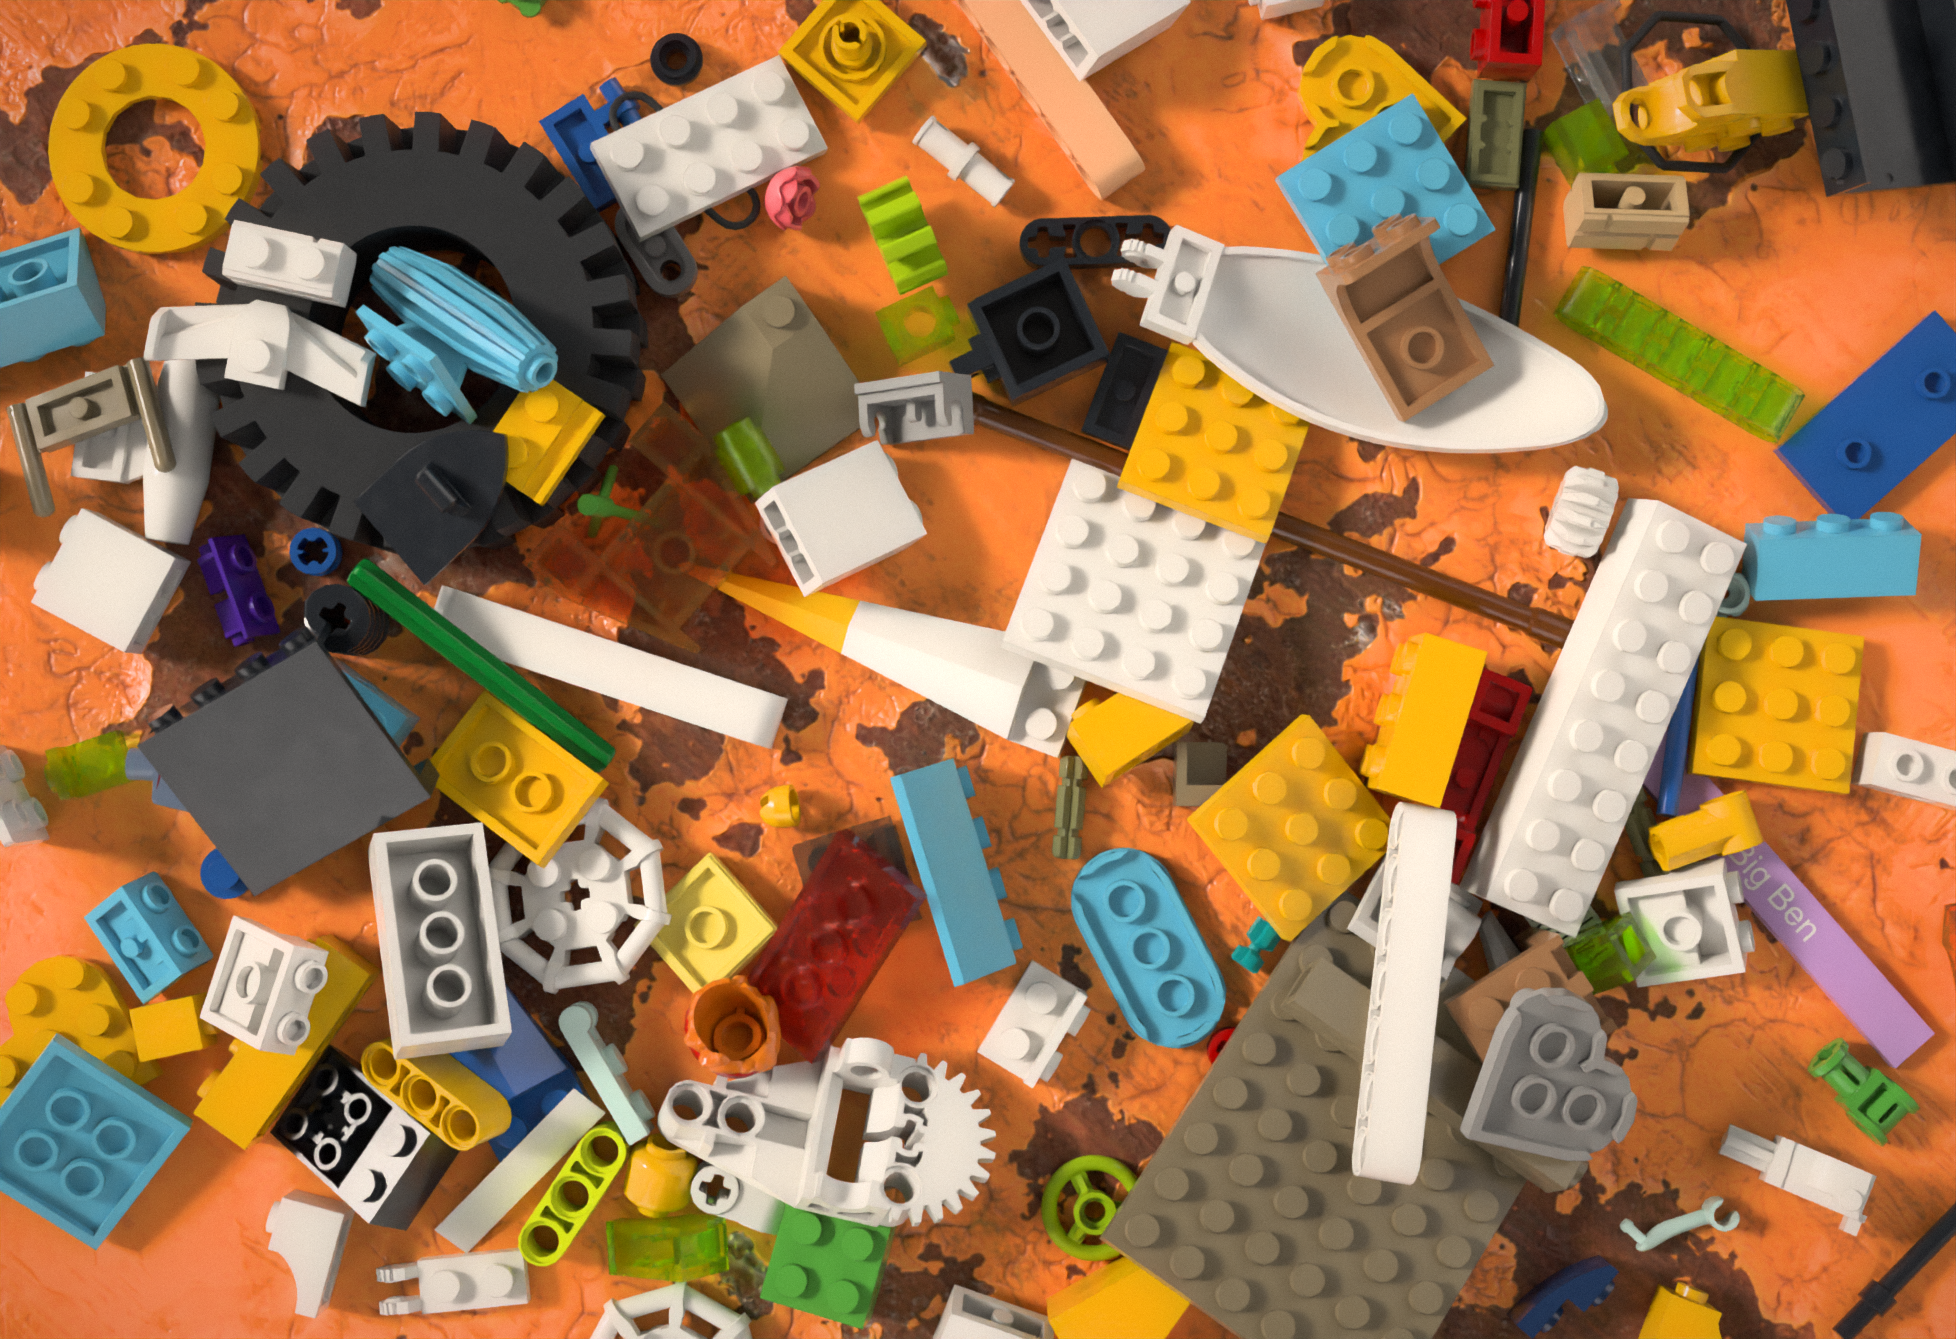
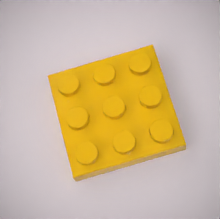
M1172 341L1118 481L1117 488L1266 544L1272 532L1310 422L1282 410L1251 392L1223 372L1201 352Z
M1716 616L1700 651L1686 774L1840 795L1849 794L1865 636Z
M1303 714L1295 719L1186 819L1281 939L1289 942L1387 852L1391 822L1386 812L1311 716Z

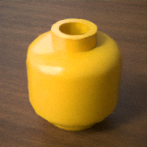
M661 1133L650 1135L647 1140L637 1143L630 1152L624 1179V1194L630 1202L637 1205L640 1213L649 1217L663 1218L669 1212L683 1209L691 1200L692 1181L698 1170L697 1157L670 1143Z

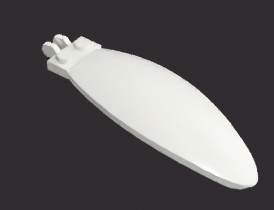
M1176 224L1169 232L1164 250L1138 239L1134 240L1131 238L1123 242L1121 256L1125 260L1134 262L1143 268L1157 269L1154 279L1123 268L1114 270L1111 278L1112 286L1115 289L1126 292V294L1133 297L1148 298L1139 324L1140 326L1186 345L1192 343L1223 372L1267 402L1307 422L1356 439L1397 448L1441 453L1518 452L1557 447L1586 438L1598 431L1608 418L1607 404L1599 384L1581 365L1522 329L1457 298L1494 366L1407 421H1398L1315 274L1327 266L1321 255L1264 247H1224L1225 244Z

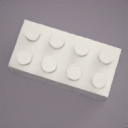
M483 823L374 833L368 848V859L394 1060L503 1046L511 1035L512 1030Z

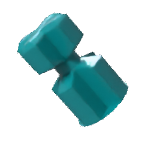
M1259 916L1246 933L1251 941L1250 945H1238L1231 954L1233 960L1253 974L1258 973L1264 964L1259 955L1262 950L1272 952L1281 939L1273 927Z

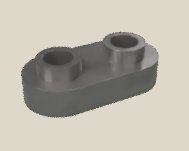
M620 208L615 218L617 236L650 288L658 295L666 298H677L688 293L697 280L698 269L692 254L675 227L673 226L639 242L623 210ZM672 263L679 265L681 273L677 279L668 281L663 278L662 272L665 266Z

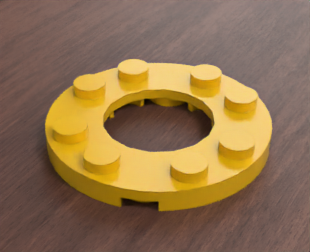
M133 45L109 53L92 63L75 78L64 93L54 113L50 128L48 150L50 170L58 194L67 209L82 226L97 237L113 246L136 254L149 255L173 252L181 254L202 247L225 233L232 226L225 220V217L238 198L247 203L251 202L258 187L263 161L260 159L261 141L259 131H261L255 109L246 93L225 70L212 60L197 52L175 45ZM148 99L172 100L189 109L201 125L206 144L203 165L193 182L176 195L157 200L135 197L121 189L110 175L106 162L105 144L107 133L110 131V127L116 117L134 103Z

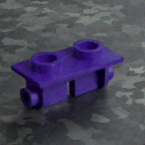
M245 534L208 539V544L198 548L201 557L197 559V562L201 567L210 594H219L225 590L228 593V599L215 604L225 632V638L232 639L234 647H240L254 642L255 637L280 633L281 631L275 618L274 605L267 596L256 566V556L250 548Z

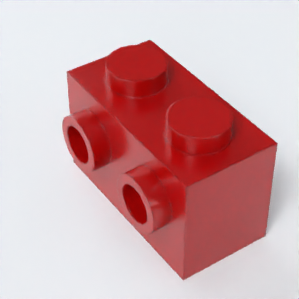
M1472 0L1473 8L1481 9L1480 29H1473L1470 41V60L1478 61L1477 78L1530 81L1542 66L1545 0Z

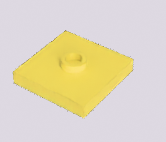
M709 852L665 894L667 913L672 914L670 925H664L650 945L694 994L695 991L714 980L721 978L732 979L783 930L714 853ZM640 919L634 924L635 928L640 923Z

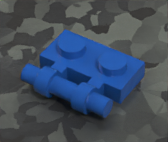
M616 77L605 81L599 87L608 103L596 111L593 110L585 95L582 94L539 121L581 190L598 213L618 202L590 149L591 142L609 134L606 129L611 126L609 121L610 106L617 97L626 93ZM637 99L626 100L618 108L617 121L623 127L642 119L638 112L641 106Z

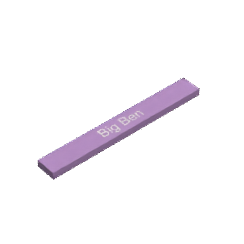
M1667 730L1642 784L1645 791L1656 803H1658ZM1687 753L1678 816L1699 810L1701 803L1724 795L1709 777L1686 774L1688 764ZM1765 841L1737 853L1725 856H1716L1715 854L1706 858V860L1725 858L1728 872H1739L1743 887L1744 903L1889 1067L1896 1069L1935 1034Z

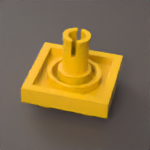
M822 0L780 48L778 54L784 62L859 125L926 48L927 42L879 0Z

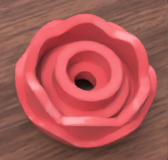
M803 166L788 167L775 174L768 185L765 195L766 211L770 219L784 231L787 228L802 230V222L811 218L815 213L816 203L814 194L819 190L820 183L811 174V169Z

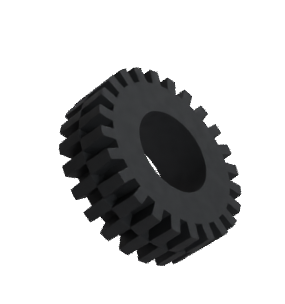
M415 112L414 127L400 129L385 114H378L359 118L362 137L348 143L330 129L317 133L306 140L314 160L300 170H297L279 157L260 174L274 192L259 209L238 198L229 210L225 220L230 225L233 224L234 220L312 236L317 241L326 239L347 245L357 254V261L345 308L238 285L222 274L226 252L211 247L205 258L202 272L220 285L216 303L195 302V306L249 304L255 300L288 306L291 312L342 336L345 319L353 301L364 285L370 280V275L373 272L371 268L378 261V256L382 252L386 253L389 251L390 247L396 246L399 248V246H404L419 253L428 251L460 252L484 260L496 267L506 282L514 307L555 346L558 362L557 372L553 380L602 412L605 417L544 506L538 504L508 482H505L499 505L492 519L483 532L466 549L477 546L492 550L504 548L517 542L514 533L530 525L545 529L564 516L559 506L575 491L589 494L603 479V476L596 467L603 460L610 447L619 452L623 449L631 432L630 427L624 421L630 401L641 402L645 389L646 377L638 367L640 349L648 348L647 323L637 307L636 296L641 294L637 279L623 257L619 247L620 244L614 233L580 187L569 176L566 178L560 174L543 153L526 142H523L520 148L510 144L496 127L471 119L468 130H459L441 113ZM228 359L195 360L200 385L218 394L221 398L223 408L210 414L213 423L222 438L242 448L246 457L239 462V465L255 483L274 490L282 498L279 504L294 515L316 523L337 536L392 553H396L395 550L353 501L397 459L421 442L455 431H493L520 393L519 390L501 383L493 395L475 411L478 417L471 424L461 420L458 423L434 431L401 433L377 427L364 415L357 404L290 371L287 373L284 390L224 378ZM464 551L457 557L464 556Z

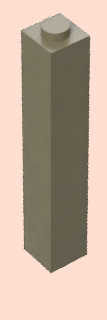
M1320 956L1306 964L1279 1008L1363 1065L1371 990ZM1435 1035L1427 1110L1464 1135L1459 1129L1482 1066ZM1471 1140L1546 1193L1566 1190L1567 1187L1573 1188L1582 1179L1589 1165L1588 1161H1565Z

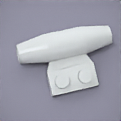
M195 360L164 361L156 389L175 455L176 467L167 473H162L155 469L142 419L75 443L70 476L129 484L143 478L145 539L189 545L209 484L216 427L210 414L219 410L220 396L200 385ZM85 371V377L95 374V372Z

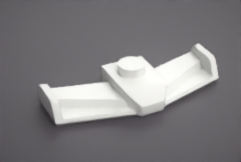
M255 300L249 304L160 307L151 317L144 350V360L228 359L224 378L284 390L287 373L290 371L361 407H366L376 357L375 352L291 312L288 306L261 300Z

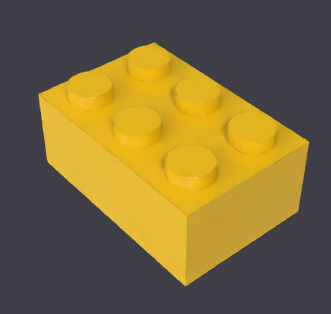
M1426 632L1410 636L1405 644L1399 643L1397 645L1390 666V673L1397 675L1390 695L1383 693L1375 713L1374 724L1381 725L1378 738L1374 746L1367 744L1359 765L1358 774L1365 776L1363 784L1367 789L1417 805L1440 808L1488 654L1487 651Z

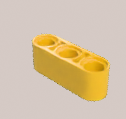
M391 1036L368 1045L364 1050L361 1059L362 1071L371 1085L451 1147L457 1150H469L505 1133L510 1127L512 1119L511 1108L504 1096L450 1054L445 1053L394 1060Z

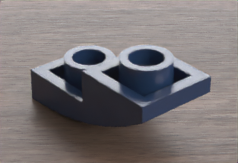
M1600 1255L1583 1259L1561 1269L1536 1285L1507 1312V1315L1521 1330L1533 1339L1539 1331L1545 1333L1559 1321L1564 1311L1561 1306L1567 1299L1583 1312L1591 1304L1594 1307L1601 1304L1612 1292L1615 1286L1613 1278L1619 1271Z

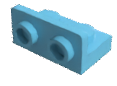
M151 872L121 886L84 916L90 928L143 1004L157 998L187 973L206 964L213 958V953L203 940L201 934L178 904L171 890L156 872Z

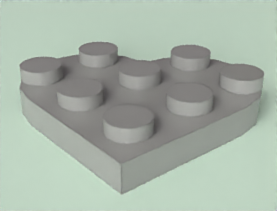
M1543 987L1538 990L1524 988L1513 995L1510 1006L1506 1009L1495 1028L1459 1129L1467 1139L1565 1161H1589L1593 1159L1589 1154L1604 1149L1613 1140L1618 1144L1624 1140L1635 1120L1637 1096L1631 1091L1629 1077L1624 1073V1070L1613 1059L1605 1056L1607 1036L1601 1029L1599 1016L1591 1004L1582 996L1565 988Z

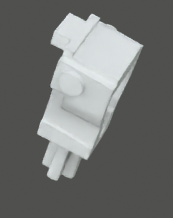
M1729 1124L1726 1133L1722 1137V1144L1718 1151L1719 1154L1761 1171L1758 1179L1844 1215L1838 1229L1857 1236L1861 1224L1865 1223L1867 1218L1862 1212L1877 1176L1785 1137L1775 1135L1774 1140L1770 1141Z

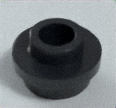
M671 33L663 36L655 43L651 51L650 63L654 74L661 82L672 87H682L692 83L701 73L703 54L697 42L690 36L682 33ZM681 53L687 57L684 67L672 69L668 66L669 58L673 54Z

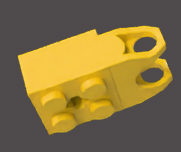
M1735 49L1651 82L1648 86H1639L1623 92L1612 104L1617 130L1629 141L1643 146L1684 145L1686 153L1699 152L1715 146L1718 147L1719 152L1740 149L1751 144L1749 136L1760 132L1762 136H1773L1788 132L1795 128L1793 120L1809 115L1796 50ZM1630 103L1639 105L1638 121L1641 129L1632 121Z

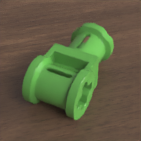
M1836 1038L1817 1052L1807 1070L1813 1077L1821 1076L1838 1093L1833 1100L1846 1111L1845 1114L1850 1121L1873 1142L1883 1147L1888 1142L1886 1135L1908 1113L1915 1114L1920 1107L1907 1092L1890 1078L1883 1075L1878 1069L1867 1065L1864 1067L1848 1051L1849 1044L1843 1038Z

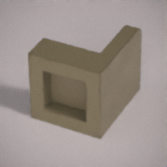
M1173 742L1174 806H1201L1226 783L1227 747L1224 743Z

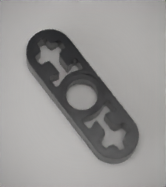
M1153 215L1041 218L1033 220L1025 226L1020 236L1019 250L1022 259L1027 265L1034 269L1042 268L1063 258L1066 246L1050 248L1049 256L1043 258L1038 256L1036 248L1028 247V242L1036 241L1037 234L1041 231L1048 232L1050 241H1065L1066 235L1064 230L1073 229L1072 252L1075 258H1065L1070 269L1141 267L1134 262L1125 260L1122 256H1117L1120 244L1117 228H1127L1125 239L1140 238L1143 229L1150 228L1152 229L1153 237L1162 238L1163 243L1155 246L1163 250L1171 229L1163 219ZM1101 229L1106 232L1111 241L1109 251L1100 257L1087 255L1080 245V239L1086 231Z

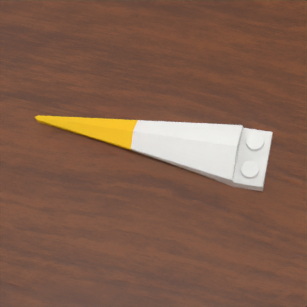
M688 563L678 564L681 571L1014 743L1060 759L1070 723L1074 720L1071 715L1078 709L1087 680L1000 648L1005 631L819 591L804 597L799 587Z

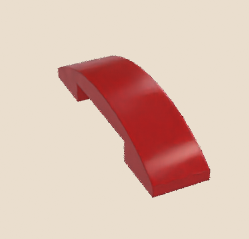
M1487 668L1482 670L1440 808H1438L1454 811L1456 814L1457 828L1451 884L1458 885L1477 836L1473 834L1509 740L1516 735L1533 691V687Z

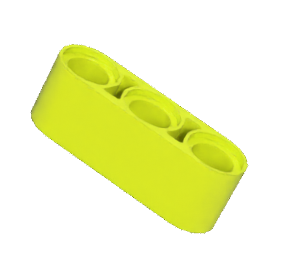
M604 1121L595 1125L581 1139L522 1228L518 1237V1248L522 1257L528 1263L536 1266H548L559 1260L571 1246L628 1160L633 1144L629 1146L615 1121ZM608 1136L612 1138L618 1146L617 1159L613 1161L600 1159L593 1150L595 1137ZM573 1180L581 1182L589 1193L588 1202L584 1205L570 1203L564 1195L565 1182ZM540 1225L553 1228L559 1238L558 1247L555 1249L540 1247L534 1238L535 1228Z

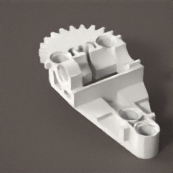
M847 1038L842 1048L830 1046L825 1057L822 1059L774 1066L771 1070L760 1072L747 1078L727 1082L728 1078L717 1075L713 1085L693 1080L681 1081L669 1089L657 1116L659 1131L670 1143L797 1209L873 1227H878L879 1225L894 1227L902 1224L908 1217L912 1227L919 1226L924 1209L934 1223H939L943 1219L942 1204L953 1214H958L963 1209L958 1194L971 1201L975 1199L979 1192L970 1180L985 1184L990 1176L978 1163H992L996 1155L995 1152L981 1146L983 1143L993 1141L996 1137L994 1130L979 1127V1124L990 1117L991 1112L989 1109H973L971 1107L981 1093L978 1089L967 1093L960 1091L966 1078L963 1073L948 1081L945 1078L948 1063L944 1060L933 1070L927 1065V1054L920 1053L917 1060L894 1054V1048L891 1045L873 1038ZM902 1087L915 1089L920 1094L922 1102L909 1100L904 1095ZM842 1089L870 1095L862 1140L871 1142H865L860 1149L854 1183L836 1180L826 1174ZM686 1105L695 1112L697 1119L684 1120L678 1117L674 1112L673 1106ZM729 1117L741 1119L747 1125L748 1132L737 1133L727 1126L725 1119ZM901 1139L905 1140V1142H904V1147H905V1149L902 1148L903 1143H902V1140H901ZM892 1186L897 1188L903 1194L905 1203L900 1204L891 1201L886 1196L884 1187Z

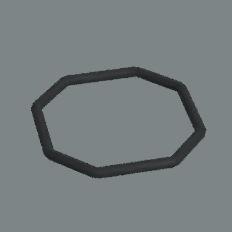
M1656 11L1646 19L1622 48V93L1633 89L1632 51L1659 21L1717 25L1737 49H1752L1728 20L1721 15ZM1630 103V115L1634 122L1633 103ZM1761 132L1749 136L1751 144L1736 149L1724 163L1665 160L1654 146L1638 145L1651 161L1663 171L1725 174L1737 165L1759 139Z

